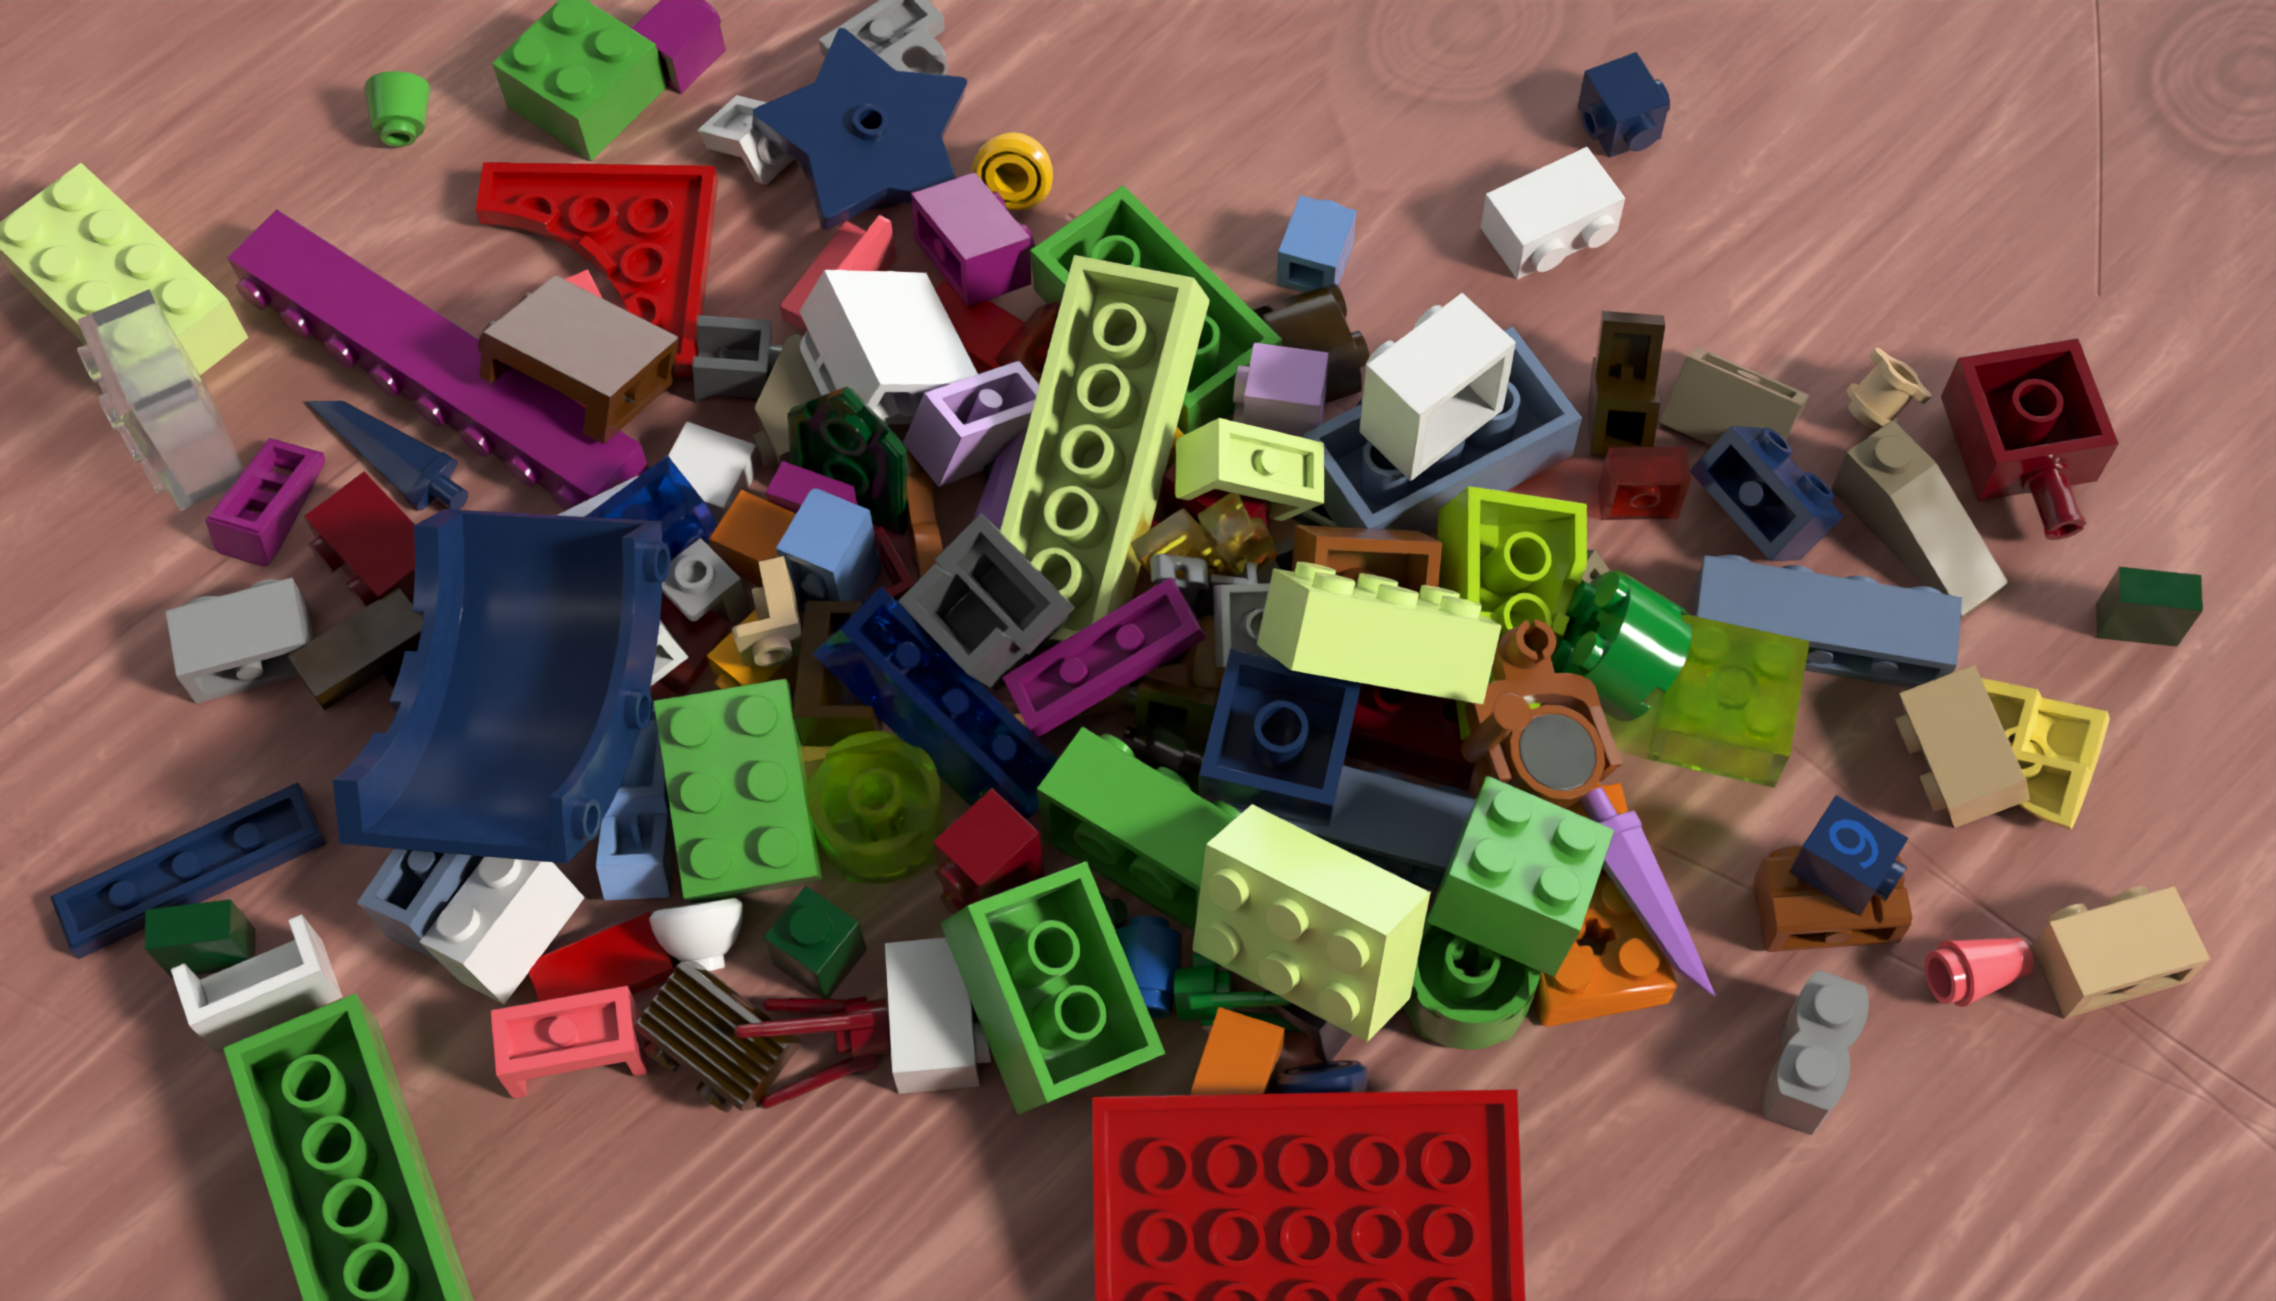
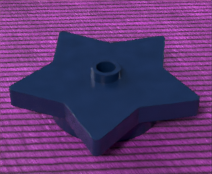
M839 28L815 83L753 109L752 127L800 162L806 177L811 183L822 229L828 230L865 210L889 208L902 202L912 203L911 193L956 179L943 137L964 98L967 80L960 76L897 71L847 29Z

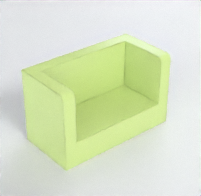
M1218 418L1176 439L1175 495L1179 499L1191 500L1213 489L1268 500L1270 501V518L1284 521L1324 503V443Z

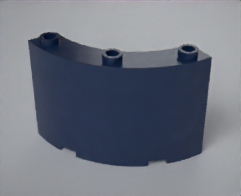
M444 509L414 525L415 583L412 612L424 616L417 652L405 651L399 676L390 699L393 709L397 711L396 716L387 733L374 732L355 760L333 779L339 844L567 864L585 846L588 840L591 841L597 836L601 821L610 808L623 781L639 732L646 729L651 720L652 697L650 687L660 626L662 582L666 580L670 570V551L667 544L662 542L661 521Z

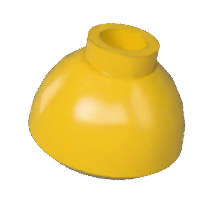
M1016 132L1002 133L987 141L976 154L971 173L975 172L991 192L996 191L1001 195L1007 210L1015 211L1027 210L1040 204L1049 194L1053 180V167L1045 148L1034 138Z

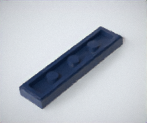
M297 782L50 896L70 951L80 959L145 929L146 910L203 902L323 846L327 842L305 791Z

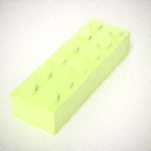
M1077 255L1073 257L1000 530L1075 607L1068 615L1070 618L1044 646L1054 647L1132 600L1210 301L1195 278Z

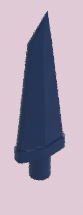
M306 401L407 498L409 503L420 511L424 510L434 499H437L452 510H459L465 505L468 499V492L450 479L458 465V461L445 452H440L345 401Z

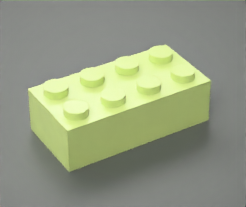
M79 163L0 222V259L10 274L153 412L248 339L228 299L82 163Z

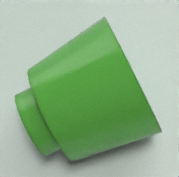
M401 71L381 72L372 75L366 80L364 89L373 132L380 137L383 143L389 146L405 147L413 144L416 138L423 134L425 129L431 89L428 82L418 75Z

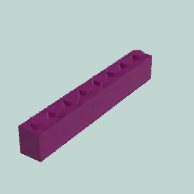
M276 209L227 257L239 279L236 288L250 304L260 310H264L267 306L279 313L282 321L294 333L304 339L313 335L323 342L326 350L342 365L351 368L354 364H357L368 372L371 380L386 394L397 397L401 393L413 401L417 411L433 425L442 427L445 423L459 432L461 439L477 454L488 457L492 453L504 461L510 473L524 485L534 488L536 484H539L552 493V497L563 510L571 509L637 475L642 484L650 477L651 473L639 442L622 431L615 434L605 444L584 435L586 408L558 390L513 367L493 383L479 377L481 353L478 350L479 339Z

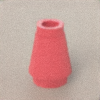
M2020 937L2009 939L1949 940L1941 942L1937 950L1927 954L1924 968L1928 986L1939 1002L1943 1004L1954 1003L1957 1006L1965 1007L2022 977L2029 976L2033 971L2034 962L2028 944Z

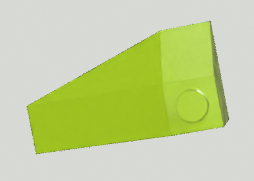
M1468 486L1438 510V540L1442 542L1439 573L1440 588L1460 593L1459 598L1481 604L1480 615L1502 625L1499 639L1509 629L1518 627L1523 621L1528 620L1530 626L1532 621L1536 619L1546 623L1553 630L1557 643V640L1563 637L1569 620L1566 613L1574 589L1581 584L1587 566V504ZM1492 669L1488 684L1495 681ZM1455 700L1461 740H1465L1470 735L1465 713L1467 702ZM1541 703L1529 704L1530 709L1541 705Z

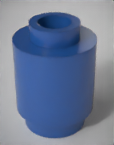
M1157 916L1132 917L1129 919V926L1119 928L1115 932L1151 1019L1167 1018L1172 1015V1002H1175L1174 974L1176 968H1181L1182 934L1177 930L1169 928V921L1165 918Z

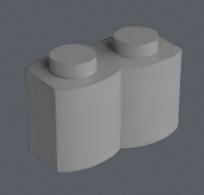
M1821 970L1816 971L1808 979L1785 1019L1781 1036L1782 1054L1771 1070L1764 1086L1762 1103L1766 1119L1813 1135L1822 1126L1842 1097L1849 1080V1050L1862 1032L1868 1015L1869 1000L1866 986Z

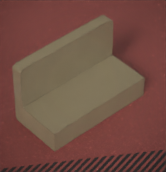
M1697 347L1687 356L1660 417V421L1665 426L1711 446L1731 426L1768 427L1787 441L1792 427L1800 418L1810 395Z

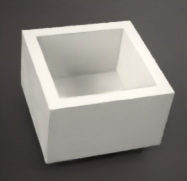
M1463 293L1459 294L1444 307L1440 305L1431 307L1418 319L1412 331L1396 343L1391 340L1383 343L1367 360L1359 432L1402 474L1412 481L1503 410L1516 342Z

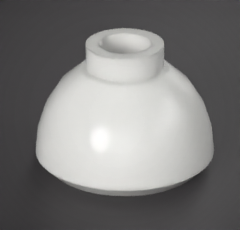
M734 897L670 907L654 911L649 920L658 943L667 953L680 961L698 962L708 971L725 967L723 954L735 943L741 930L743 903Z

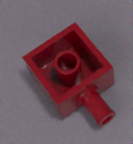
M2079 339L1958 358L1943 390L1941 399L1977 501L2029 493L2032 494L2047 539L2061 540L2082 531L2086 521L2081 515L2071 486L2098 481L2119 442Z

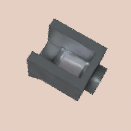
M698 315L697 335L699 352L698 357H693L695 403L713 395L759 399L783 348V345L772 344L771 320Z

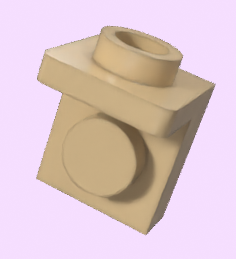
M784 556L758 562L763 586L752 589L758 621L737 625L732 628L734 640L744 666H776L785 663L792 656L800 654L803 628L794 586Z

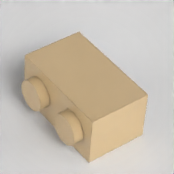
M1975 664L1899 693L1906 715L1895 718V722L1909 755L1922 751L1930 772L1920 775L1919 778L1934 813L1946 808L1954 828L2030 800L2025 776Z
M2146 886L2134 887L2112 897L2108 901L2109 905L2088 911L2085 904H2075L2056 911L2046 919L2047 926L2031 946L2065 1019L2189 983L2207 964L2210 957L2175 886L2149 893Z

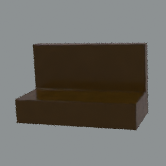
M399 587L288 655V658L324 711L382 675L383 673L380 668L419 644L423 618L420 614L412 612L413 605Z

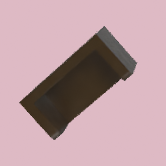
M806 601L793 709V719L804 746L881 747L892 643V629L882 602Z

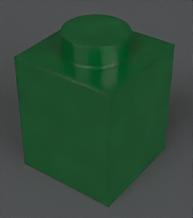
M806 885L764 936L774 966L822 999L830 998L867 951L859 921Z

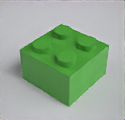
M558 0L492 63L507 107L589 161L597 157L667 88L656 44L587 0Z
M1486 776L1464 821L1426 922L1555 977L1581 931L1614 829Z

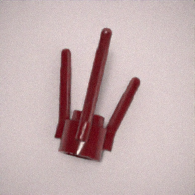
M866 996L850 999L768 998L763 1002V1008L766 1011L832 1014V1016L737 1025L734 1029V1034L737 1038H762L834 1031L837 1054L851 1052V1057L764 1095L760 1100V1105L765 1109L787 1100H792L854 1072L877 1069L876 1054L891 1052L890 1022L885 998L867 1001Z

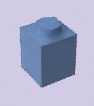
M1300 195L1278 251L1276 285L1302 293L1335 283L1339 286L1354 245L1357 210L1343 207L1332 200H1316Z

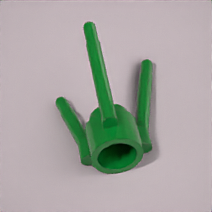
M1193 953V967L1176 968L1174 995L1180 1022L1200 1021L1201 1026H1213L1218 1008L1221 1007L1285 1028L1284 1031L1303 1032L1279 1015L1236 1011L1235 1008L1287 1006L1291 1002L1273 992H1235L1232 971H1220L1219 966L1221 965L1199 953Z

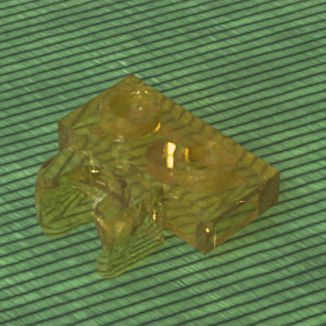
M1236 493L1225 496L1198 514L1201 524H1198L1182 508L1130 543L1137 560L1150 573V559L1156 554L1203 559L1207 563L1208 578L1210 574L1239 577V574L1243 572L1246 562L1255 563L1257 572L1274 561L1278 556L1276 545L1263 520L1259 517L1250 519L1240 495ZM1175 570L1176 578L1182 579L1184 572Z

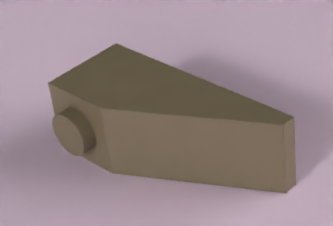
M1894 420L1846 452L1831 488L1832 491L1924 586L1935 588L1942 594L1962 597L1961 620L2006 588L2008 585L2007 579L1939 466Z

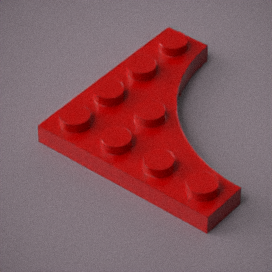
M483 162L475 209L480 224L503 225L528 230L562 243L582 255L611 283L622 300L626 311L679 337L673 377H693V357H698L699 351L697 319L698 315L703 316L718 188V176L715 166Z

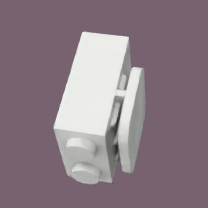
M824 270L799 311L808 329L800 342V351L821 395L823 396L848 386L864 400L885 424H911L925 392L978 375L927 273Z

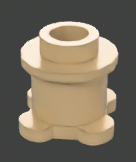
M1877 347L1869 354L1871 360L1877 365L1859 385L1851 383L1847 388V393L1852 400L1848 405L1849 411L1857 420L1872 430H1876L1880 425L1885 426L1892 420L1898 424L1896 416L1913 398L1925 404L1932 397L1911 367L1902 361L1892 358Z

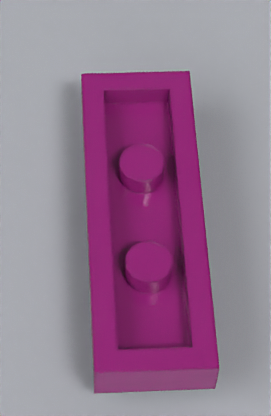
M1170 577L1002 678L1029 731L1039 738L1205 640L1207 637L1179 586Z

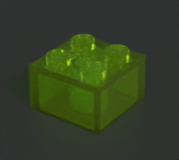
M1682 615V621L1690 625L1692 629L1691 644L1685 662L1673 684L1666 693L1660 690L1647 759L1775 788L1791 753L1810 641L1693 615Z

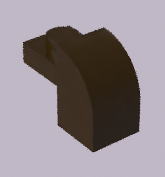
M1602 311L1596 357H1593L1589 390L1588 439L1590 454L1652 459L1660 409L1657 379L1665 332L1664 315Z

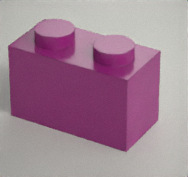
M975 172L911 193L914 241L968 307L1032 284L1030 250L1035 247V242L1029 228L1023 223L1019 224L1006 209L1001 195L996 191L991 192Z

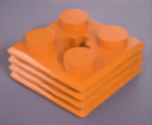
M1606 872L1599 874L1581 931L1555 977L1541 972L1534 994V1001L1540 1023L1545 1027L1668 1004L1677 988V981L1672 966ZM1583 937H1594L1597 942L1604 943L1605 948L1602 955L1594 956L1590 946H1579Z

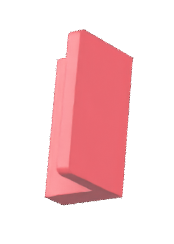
M879 215L867 231L845 221L779 305L782 319L805 331L808 330L799 311L824 270L887 272L897 260L891 220Z

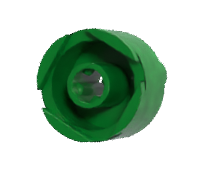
M1621 571L1606 572L1590 583L1582 580L1581 584L1574 589L1566 613L1569 620L1563 637L1557 640L1551 658L1554 672L1584 676V678L1591 680L1595 685L1603 712L1619 721L1637 719L1652 708L1642 701L1649 696L1655 687L1666 693L1677 678L1685 662L1691 644L1692 629L1690 625L1682 621V615L1688 614L1681 606Z

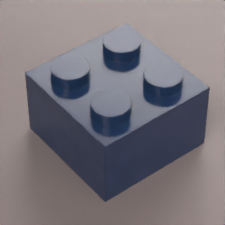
M1230 649L1199 774V796L1248 808L1253 804L1274 815L1329 827L1361 683L1292 671L1274 658Z

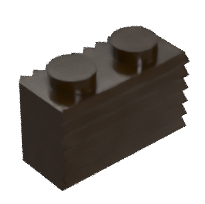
M682 961L677 965L675 972L668 977L666 984L660 988L658 995L652 999L650 1006L644 1010L642 1017L635 1022L633 1027L648 1039L643 1046V1050L652 1059L674 1072L677 1071L680 1065L685 1067L701 1080L696 1087V1091L710 1104L726 1113H729L733 1106L740 1111L754 1109L802 1044L793 1035L737 1038L734 1034V1029L737 1025L774 1020L751 1004L746 998L739 995L736 990L729 987L724 981L717 978L715 974L708 971L703 965L691 961Z

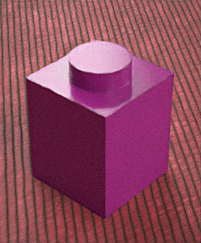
M660 0L631 28L656 44L666 85L680 94L726 51L720 27L721 19L717 11L705 0Z

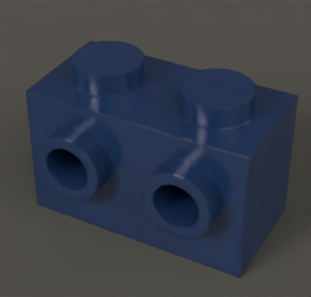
M1731 426L1689 470L1690 473L1770 561L1801 560L1844 517L1830 502L1834 498L1833 492L1813 473L1802 472L1789 457L1793 452L1790 445L1771 428Z

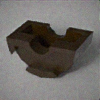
M1336 283L1253 309L1282 339L1283 347L1328 353L1324 404L1362 391L1360 368L1366 366L1367 360L1370 357L1369 350L1362 333L1359 330L1351 332L1345 319L1347 316L1345 299Z
M1142 676L1130 683L1125 702V711L1134 713L1133 724H1136V727L1127 726L1121 741L1133 751L1135 758L1155 770L1159 767H1165L1180 775L1189 784L1191 791L1199 796V774L1219 695Z

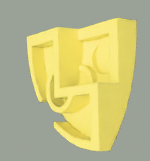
M1981 678L2027 782L2030 800L2018 805L2039 819L2072 830L2085 799L2110 720L2108 712L2042 698L2038 689Z

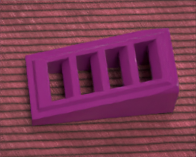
M269 438L205 520L214 549L222 555L264 567L268 566L281 548L326 462L324 453ZM276 466L294 472L291 476L273 472V469ZM265 487L271 490L278 491V493L276 494L269 491L263 490V488ZM253 508L263 512L262 514H259L256 512H252L251 510Z

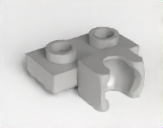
M879 0L819 39L821 54L826 57L836 32L839 28H845L897 71L939 75L948 74V62L945 51L934 38L945 31L944 16L928 0Z

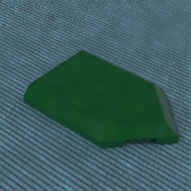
M848 386L792 407L787 414L790 464L854 486L857 505L870 510L873 525L882 526L883 529L904 535L908 529L906 448L897 435Z

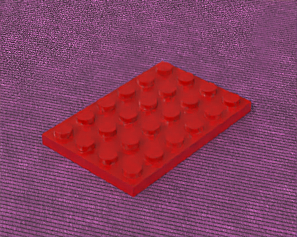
M1517 1089L1092 1097L1095 1301H1526Z

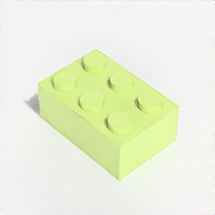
M1297 562L1295 572L1273 568L1257 646L1290 670L1466 702L1484 703L1502 625L1480 615L1481 604L1459 598L1460 593L1435 586L1421 585L1420 593L1410 589L1397 587L1398 582L1395 580L1371 574L1360 573L1358 582L1355 584V581L1335 575V569L1307 562Z
M1252 804L1206 844L1192 950L1368 1042L1410 999L1430 892Z

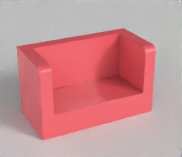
M628 986L490 1010L496 1076L513 1099L527 1096L526 1080L625 1061L634 1076L648 1074L647 1056L643 1050L645 1045L644 1035L633 1028L635 1022L642 1017V1013Z

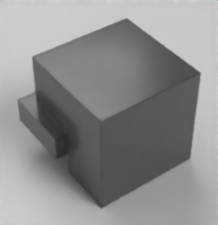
M981 513L935 559L940 566L934 564L898 601L968 675L995 691H998L1005 684L1002 677L1025 664L1070 618L1068 615L1075 609L1048 579Z

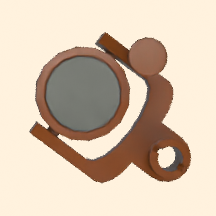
M1534 619L1530 626L1528 620H1526L1518 627L1509 629L1498 640L1492 665L1495 681L1488 684L1484 703H1466L1465 713L1470 735L1462 742L1461 753L1466 761L1476 764L1479 788H1481L1486 776H1489L1568 810L1598 782L1603 781L1620 767L1622 761L1601 708L1595 685L1591 680L1584 678L1582 675L1555 673L1550 657L1556 647V636L1553 630L1540 620ZM1532 703L1557 704V705H1547V704H1545V705H1542V706H1539V707H1536V708H1533V709H1530V706H1529V704H1532Z

